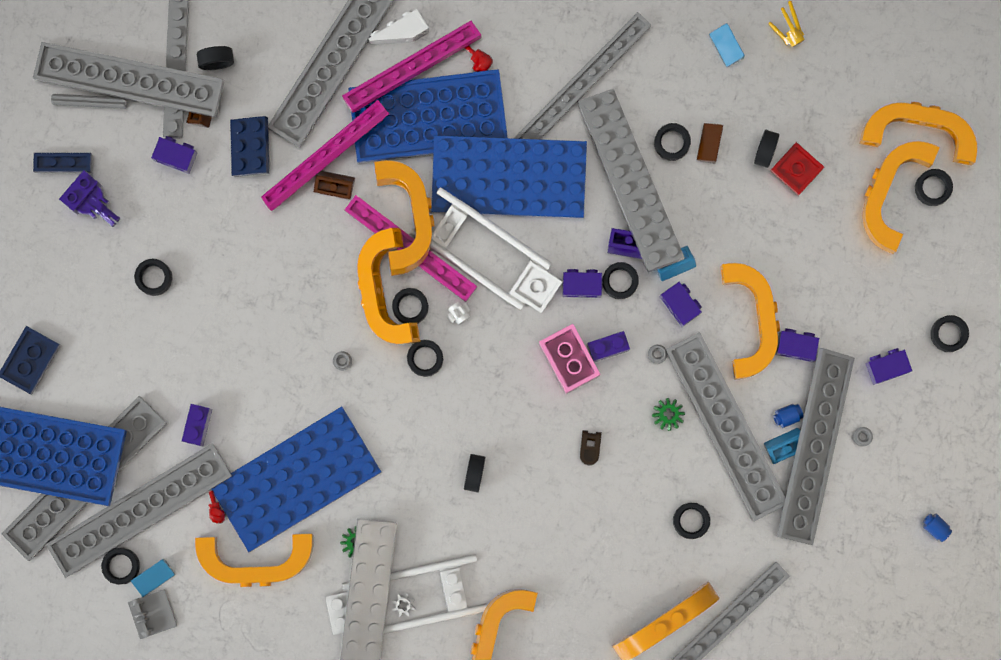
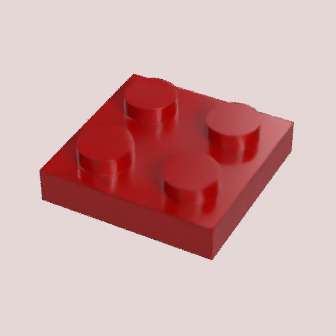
M796 142L770 171L799 196L824 169V166Z

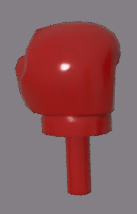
M470 46L465 47L472 54L473 70L476 72L488 71L493 63L492 57L480 49L474 51Z
M210 491L209 495L212 504L208 505L209 518L213 523L221 524L225 521L226 516L219 502H216L214 492Z

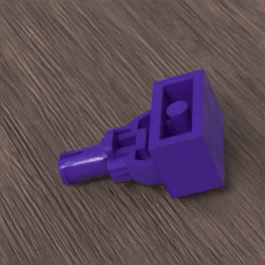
M84 170L59 198L61 202L77 215L81 213L96 219L97 216L92 212L94 211L109 223L111 227H114L116 223L110 217L117 222L120 220V217L101 203V201L107 205L110 203L104 198V193L101 189L102 185Z

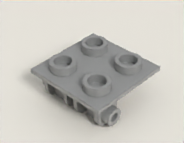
M165 589L128 602L140 639L177 626Z

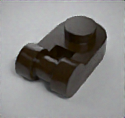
M582 430L580 460L583 464L590 466L598 461L602 432L588 433L587 430ZM587 440L595 441L594 446H587Z

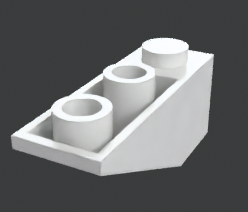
M417 9L414 11L409 10L402 15L403 18L398 21L396 19L392 20L386 25L385 29L374 31L368 39L371 45L414 42L429 33V27Z

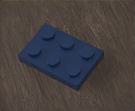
M268 117L231 119L232 176L269 174Z
M26 326L2 366L0 378L32 395L58 351L60 344Z

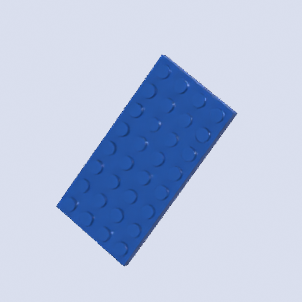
M499 69L409 80L356 112H351L353 121L379 100L389 113L381 122L355 142L357 163L433 154L434 135L508 138ZM350 87L348 90L351 91L356 87Z
M434 135L431 212L446 213L452 203L437 194L441 187L480 214L584 218L587 141Z
M341 406L231 473L232 477L211 490L214 492L215 497L247 551L251 552L382 472Z
M0 407V486L110 507L127 431Z

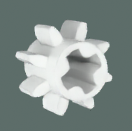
M458 301L448 308L450 313L447 316L452 323L456 321L460 325L470 318L468 313L471 312V309L467 303L462 305Z
M398 594L399 600L392 601L393 604H396V608L392 611L398 610L399 617L402 616V613L410 616L408 611L410 609L415 610L411 606V603L415 600L407 599L408 594L405 595V598ZM400 600L409 603V605L406 606L407 610L404 611L403 608L399 609L398 606L401 604Z

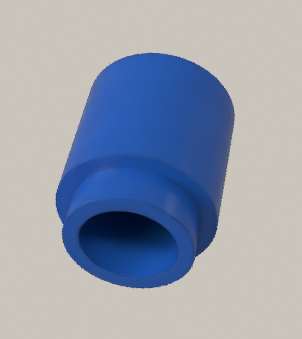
M790 404L775 410L776 415H773L776 425H780L782 428L800 422V419L804 418L799 404Z
M937 513L934 515L929 514L923 520L925 523L923 528L936 540L943 542L952 533L950 526Z

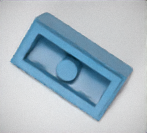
M727 23L709 34L726 67L744 59L745 55Z
M688 246L681 248L685 257L684 260L657 269L661 281L696 267L695 258Z
M795 428L764 443L773 465L795 455L800 436L799 428Z
M162 559L131 580V583L144 597L173 577L175 573L166 560Z

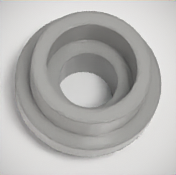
M659 344L653 345L648 351L650 361L655 364L664 362L667 358L666 348ZM659 351L661 357L656 358L654 352Z
M340 351L334 355L333 364L338 370H347L352 364V357L349 353ZM340 358H345L346 363L341 365L339 363Z
M860 427L855 430L853 439L857 445L867 446L872 442L873 434L870 429ZM861 433H864L866 435L865 440L860 439L859 436Z

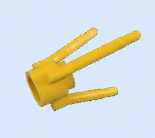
M789 0L788 4L796 27L794 28L784 7L781 8V11L791 29L786 33L787 37L772 22L768 24L783 39L786 45L790 44L791 47H794L805 39L792 1Z

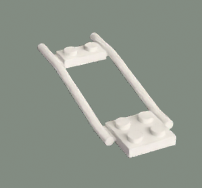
M440 187L437 194L452 203V205L432 234L431 249L519 310L526 303L542 313L563 282V280L547 271L552 263ZM468 214L531 258L509 293L446 250V247ZM413 228L410 235L415 238L416 232Z
M476 554L392 572L390 574V581L439 570L448 612L384 626L383 634L483 613L487 607L486 604L467 608L458 567L477 562ZM349 582L342 583L344 593L325 597L332 635L341 634L344 631Z

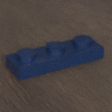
M34 153V173H82L83 170L87 173H92V153Z

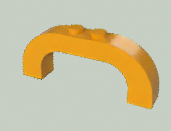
M919 102L886 105L870 117L861 133L859 144L879 147L882 143L885 127L892 122L900 121L946 131L954 141L955 152L953 162L971 166L976 162L977 141L972 128L963 118L955 113L941 110L939 106L931 105L925 107Z
M921 141L902 144L884 159L880 168L875 169L872 178L875 180L872 186L869 185L865 192L867 199L863 207L862 220L868 237L882 250L894 254L903 237L902 233L889 228L881 216L883 202L898 167L907 162H915L930 168L940 147Z
M396 161L374 162L377 186H400L407 191L411 201L416 232L415 240L405 249L388 252L391 276L400 275L417 268L430 251L432 241L431 227L435 226L433 215H429V209H432L431 199L426 197L424 184L412 168Z
M389 228L379 231L366 241L358 258V287L362 295L361 305L372 331L387 342L410 344L420 342L417 323L399 325L391 320L386 309L380 274V263L384 255L391 250L404 247L401 228Z
M740 263L722 264L720 266L722 284L744 285L751 290L755 297L760 334L759 349L751 357L734 359L732 361L734 380L745 379L765 369L776 353L778 345L777 332H780L779 320L776 321L775 313L778 312L777 302H773L772 291L767 280L756 269Z
M292 534L293 549L291 556L285 563L279 566L230 567L223 563L218 555L217 537L195 538V548L201 566L213 578L225 583H240V587H252V583H260V586H271V582L288 580L299 574L306 567L313 552L314 535Z
M708 581L693 591L682 602L629 636L627 635L612 645L621 660H631L700 615L720 598Z
M523 589L509 590L496 596L487 605L482 614L480 624L477 623L475 635H477L476 643L472 644L470 652L473 655L472 660H491L502 617L514 609L534 612L538 593Z

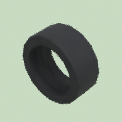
M208 47L199 50L196 54L198 68L202 70L224 69L234 64L231 47Z
M668 123L662 126L654 139L656 152L668 161H676L683 158L691 145V137L688 130L677 123ZM669 131L678 132L684 140L682 149L676 153L667 152L661 144L663 135Z
M765 129L754 164L766 168L770 166L778 143L779 133Z
M940 169L925 171L915 184L917 198L928 206L943 204L953 192L951 177ZM938 177L944 182L945 191L941 197L930 198L924 193L923 184L927 178Z
M154 258L146 259L136 268L134 279L137 287L145 294L157 296L166 292L171 286L172 272L168 265L161 260ZM156 266L164 272V282L158 288H148L143 283L142 275L148 267Z
M616 262L610 265L605 270L602 278L605 292L615 299L630 297L636 291L639 284V276L636 269L625 262ZM616 270L627 271L632 278L630 288L624 292L615 291L610 286V275Z
M415 288L403 289L393 299L392 310L394 316L403 324H418L425 319L428 313L429 305L427 298L421 291ZM409 295L417 297L422 305L420 313L412 318L403 316L399 310L401 299Z
M947 315L938 319L931 329L933 344L944 352H954L961 349L969 338V328L966 322L955 315ZM945 323H954L960 328V340L954 345H947L939 338V329Z
M420 340V342L412 344L407 354V362L412 372L423 377L436 374L442 367L444 360L439 345L430 340ZM422 347L431 348L436 353V363L430 369H420L414 362L416 351Z
M470 454L464 490L479 492L485 456Z
M689 502L681 505L676 510L673 516V525L680 536L686 539H697L708 531L710 515L704 506ZM689 509L698 511L703 518L702 527L696 532L684 530L680 523L682 514Z
M115 548L107 552L103 557L101 569L105 579L110 583L117 585L128 584L138 575L140 562L137 555L130 549ZM117 555L127 556L132 563L131 572L122 578L115 577L109 568L110 561Z

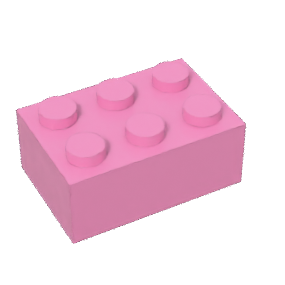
M574 324L539 341V345L565 394L601 375Z

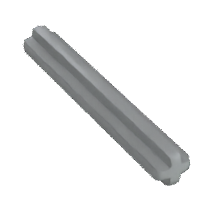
M52 94L51 103L53 105L125 109L127 99L120 97Z

